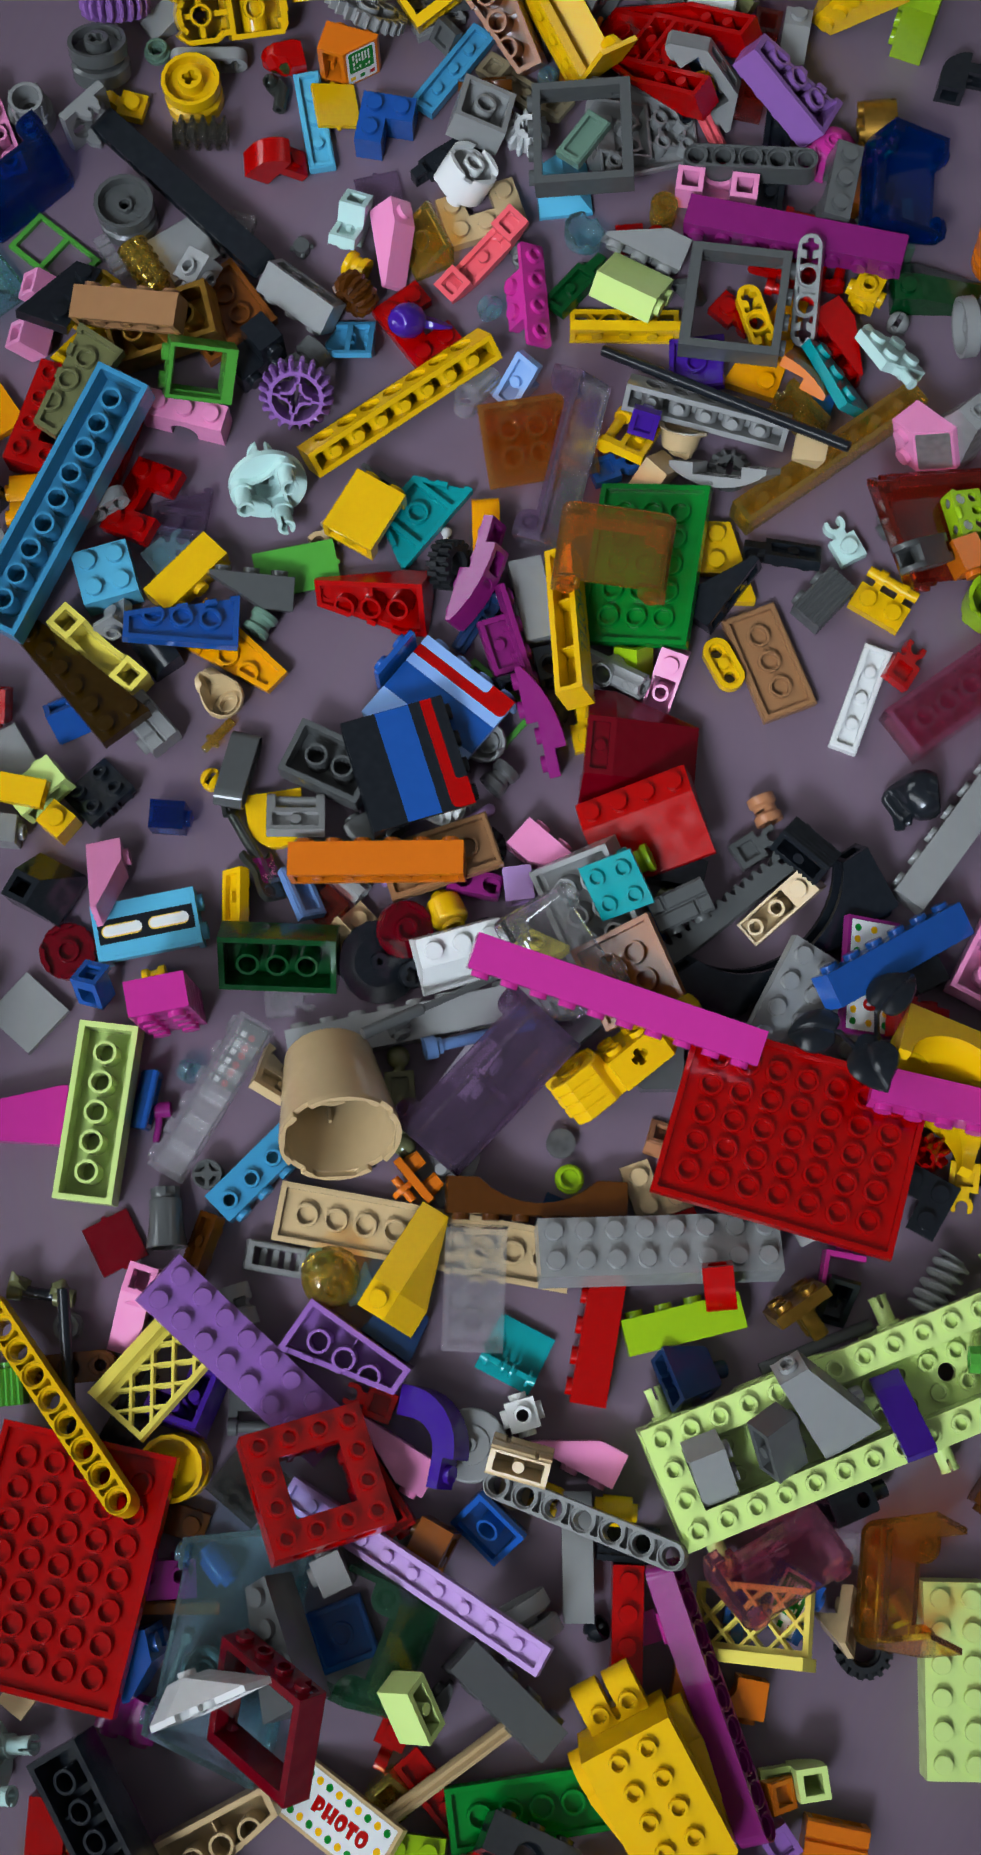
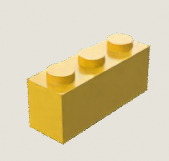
M203 531L143 590L148 600L156 607H176V604L187 602L189 605L196 597H201L205 594L209 584L214 580L207 575V571L214 569L215 564L230 565L231 562L227 552Z

